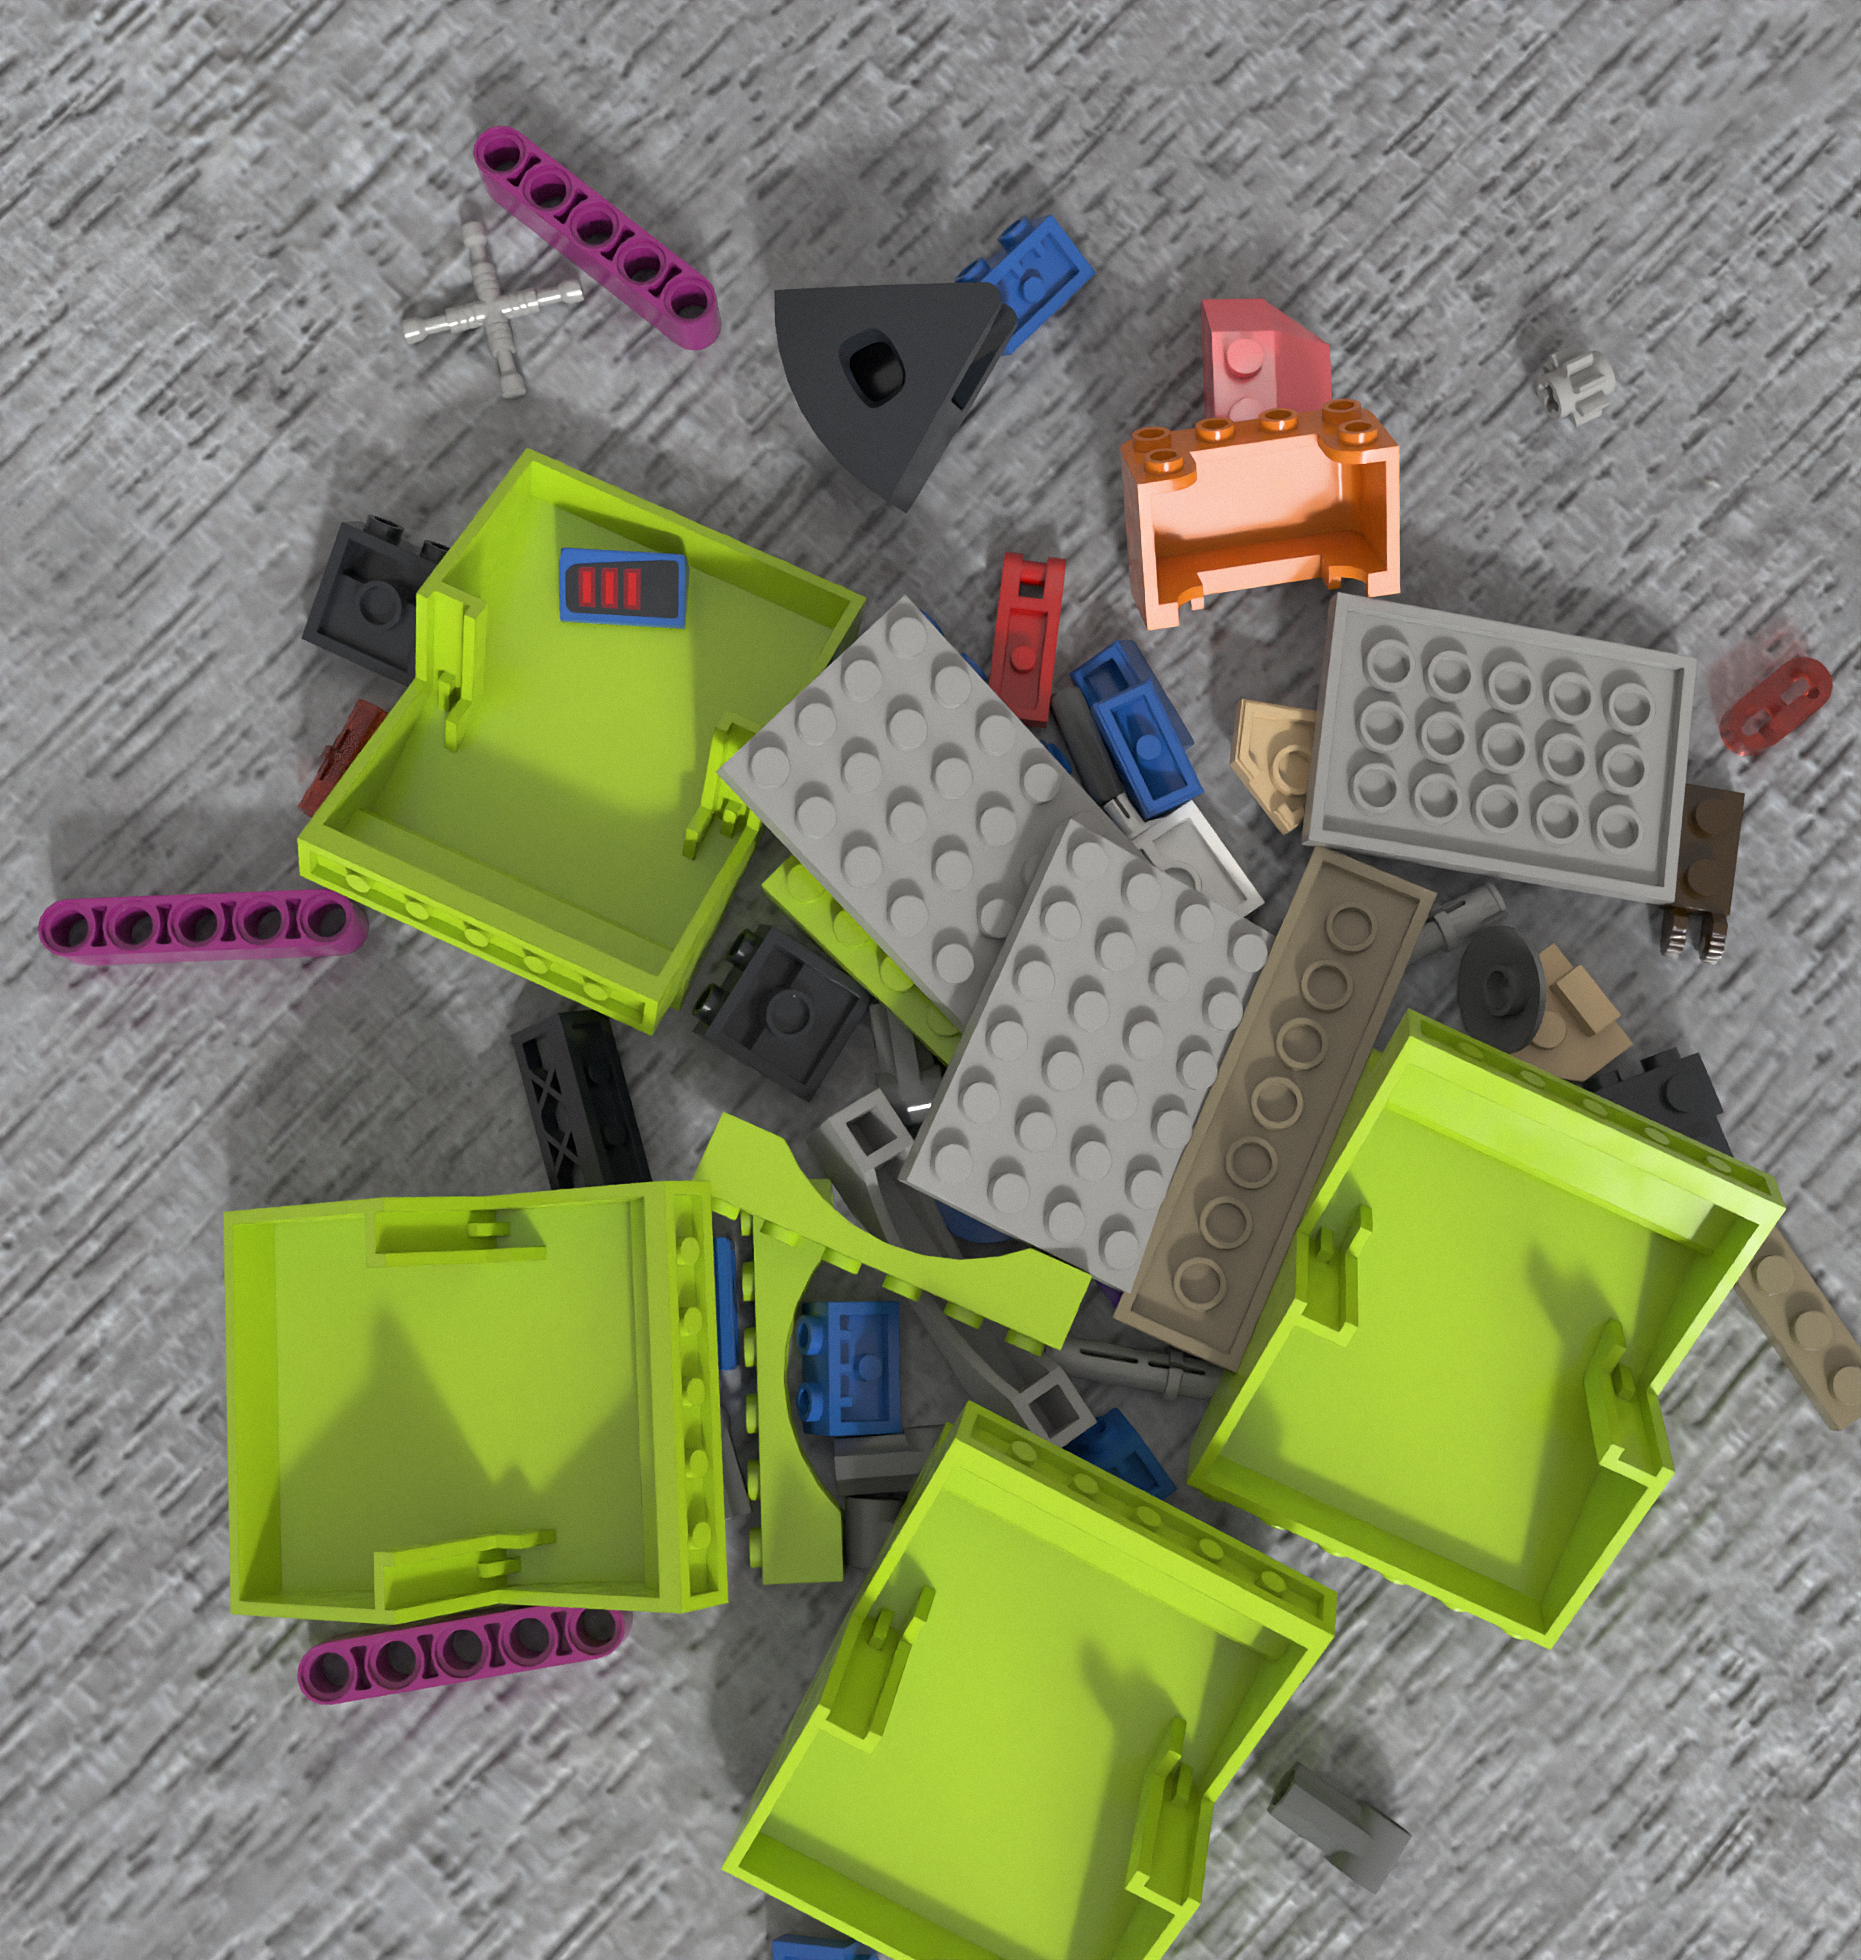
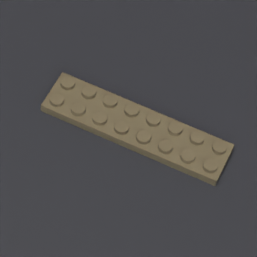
M1315 846L1243 1013L1241 1022L1236 1029L1218 1071L1217 1078L1211 1087L1193 1129L1192 1136L1187 1143L1168 1187L1166 1197L1159 1208L1131 1293L1123 1292L1112 1317L1113 1320L1227 1371L1237 1372L1436 898V892L1326 847Z

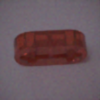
M1796 657L1783 664L1724 713L1719 729L1720 736L1726 747L1735 754L1746 757L1756 756L1778 743L1820 709L1830 698L1833 684L1829 671L1818 660L1809 657ZM1803 677L1808 681L1810 687L1805 691V695L1799 696L1787 705L1780 695L1793 685V681ZM1765 709L1772 718L1759 728V733H1754L1748 737L1741 729L1747 721L1746 718H1752Z

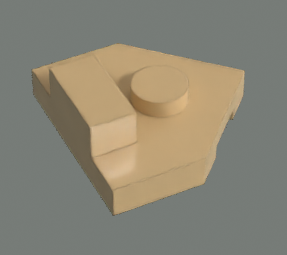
M1241 699L1236 704L1229 765L1284 836L1304 821L1316 711Z
M1555 943L1538 953L1546 980V1006L1542 1023L1536 1036L1528 1046L1517 1053L1509 1055L1570 1083L1579 1084L1586 1081L1632 1046L1633 1043L1615 1021L1621 1014L1581 964L1574 968Z

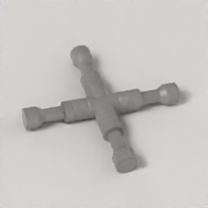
M469 222L464 224L460 231L464 245L471 252L474 264L471 268V275L478 301L445 309L446 314L428 319L412 317L401 320L403 332L409 345L423 341L429 334L449 329L453 334L462 330L485 326L491 354L498 359L501 371L499 385L502 397L505 399H516L525 395L526 388L523 377L515 368L512 354L515 353L516 349L508 320L514 317H521L522 315H529L530 313L541 312V306L561 301L568 304L584 301L578 276L564 279L555 287L535 291V288L532 287L502 295L495 267L492 263L488 262L485 250L487 235L484 224L481 222Z

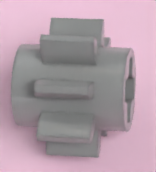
M1573 343L1550 354V362L1542 365L1545 374L1539 376L1536 381L1537 394L1546 413L1553 419L1570 415L1574 427L1602 415L1601 409L1610 405L1607 395L1612 394L1616 387L1614 372L1607 358L1597 350L1582 354L1577 343Z

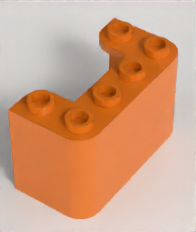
M1335 399L1324 403L1320 410L1299 413L1289 408H1274L1261 412L1259 419L1234 422L1229 418L1213 417L1197 422L1195 428L1170 431L1165 427H1145L1134 431L1132 439L1121 445L1130 590L1147 631L1179 626L1178 609L1186 602H1188L1191 610L1204 609V595L1315 578H1322L1328 589L1331 590L1342 588L1341 577L1363 581L1368 598L1400 593L1399 445L1372 412L1361 408L1359 401Z

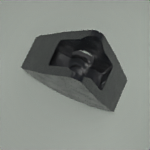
M989 282L774 290L775 327L779 353L787 381L802 414L818 439L847 471L867 488L907 514L1018 326L1017 314L1010 306L1002 304L1000 291Z

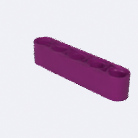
M495 126L488 128L479 135L474 144L473 155L486 191L496 203L676 345L686 350L698 351L709 347L716 341L721 332L722 322L714 287L703 275L519 131L509 126ZM504 162H517L510 170L495 171ZM561 197L564 199L563 202L555 207H541V204L549 198ZM598 233L611 235L602 244L592 245L586 243L591 236ZM644 269H652L658 272L654 278L645 282L632 279L637 272ZM688 306H701L705 309L700 316L693 319H684L678 316L679 312Z
M330 889L65 899L56 901L47 907L41 915L38 925L40 941L47 950L74 963L87 966L343 956L351 954L362 947L369 932L368 917L363 909L346 896ZM334 909H344L346 921L342 930L335 936L323 937L321 924L325 915ZM279 911L282 918L280 929L271 938L261 940L258 934L259 922L269 912ZM215 913L217 918L216 931L206 941L197 942L195 937L197 923L204 916ZM150 916L153 923L150 936L144 942L134 945L132 940L133 927L143 917ZM86 919L88 923L87 936L83 942L71 947L68 938L71 928L78 921Z
M514 1604L343 1633L312 1647L302 1657L298 1666L297 1680L301 1691L309 1700L319 1705H334L599 1659L611 1654L628 1637L633 1624L632 1611L608 1610L613 1615L616 1624L613 1637L607 1640L595 1639L586 1631L583 1622L587 1608ZM535 1618L547 1627L549 1643L545 1650L532 1651L521 1643L518 1633L522 1619ZM457 1630H470L480 1638L483 1647L482 1656L478 1662H466L456 1654L453 1642ZM392 1641H402L413 1649L416 1664L411 1674H402L391 1666L388 1650ZM327 1652L336 1653L347 1662L349 1678L345 1685H336L325 1676L323 1660Z

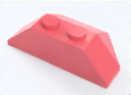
M1263 298L1202 299L1201 330L1205 419L1224 417L1234 422L1259 419L1261 412L1274 408H1289L1297 411V413L1320 410L1324 403L1332 400L1330 345Z

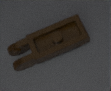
M1685 784L1675 902L1667 903L1663 906L1660 905L1659 909L1664 910L1660 939V953H1662V956L1674 958L1680 956L1686 943L1688 914L1703 916L1698 953L1699 959H1701L1700 962L1715 965L1720 962L1726 944L1725 938L1727 937L1728 923L1726 917L1730 916L1745 793Z

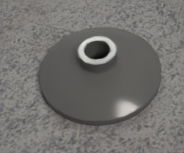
M1492 926L1480 931L1467 946L1459 967L1457 992L1461 1016L1472 1038L1507 1054H1514L1529 1045L1542 1023L1546 1006L1544 969L1532 942L1519 930L1509 926Z

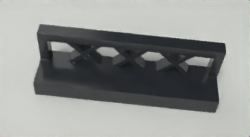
M593 1009L562 1012L512 1034L511 1038L551 1190L574 1188L571 1174L575 1163L582 1169L585 1181L584 1187L653 1182L609 1016ZM546 1037L552 1055L549 1072L542 1066L536 1043ZM559 1101L565 1105L569 1120L565 1133L559 1129L555 1115Z

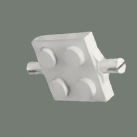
M1125 792L1118 795L1116 800L1112 799L1103 807L1116 826L1148 861L1163 872L1244 918L1261 908L1265 903L1193 800H1190L1167 817L1149 820L1146 823L1128 800Z

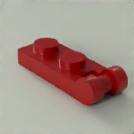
M1005 551L989 687L1025 726L1046 728L1066 558L1048 556L1046 563L1023 560V553ZM1019 586L1044 587L1043 599L1018 596Z

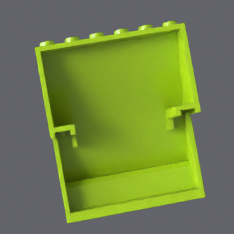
M526 448L417 591L415 679L297 837L299 875L653 1036L669 1007L677 1011L681 1010L767 829V826L725 783L716 771L856 641L867 598L848 590L842 585L835 584L796 567L783 559H778L735 540L731 536L719 533L672 510L665 509L624 491L615 485L572 468L559 460ZM582 548L668 553L686 556L690 574L685 629L561 622L560 549Z
M1408 1008L1384 1051L1381 1052L1374 1048L1371 1050L1238 1370L1234 1373L1224 1369L1217 1389L1190 1444L1186 1484L1198 1489L1200 1493L1213 1501L1227 1502L1259 1517L1262 1522L1278 1530L1286 1529L1317 1543L1331 1555L1347 1557L1374 1569L1384 1578L1395 1584H1407L1431 1595L1454 1611L1468 1612L1499 1626L1502 1631L1513 1638L1527 1639L1551 1650L1675 1474L1658 1395L1785 1212L1786 1206L1775 1177Z
M710 1180L654 1181L492 1196L381 1197L223 1212L230 1614L397 1625L494 1604L683 1614L729 1603Z
M968 1399L954 1425L946 1422L752 1795L738 1823L721 1870L894 1960H1160L1201 1905L1214 1803L1335 1637L1338 1592Z

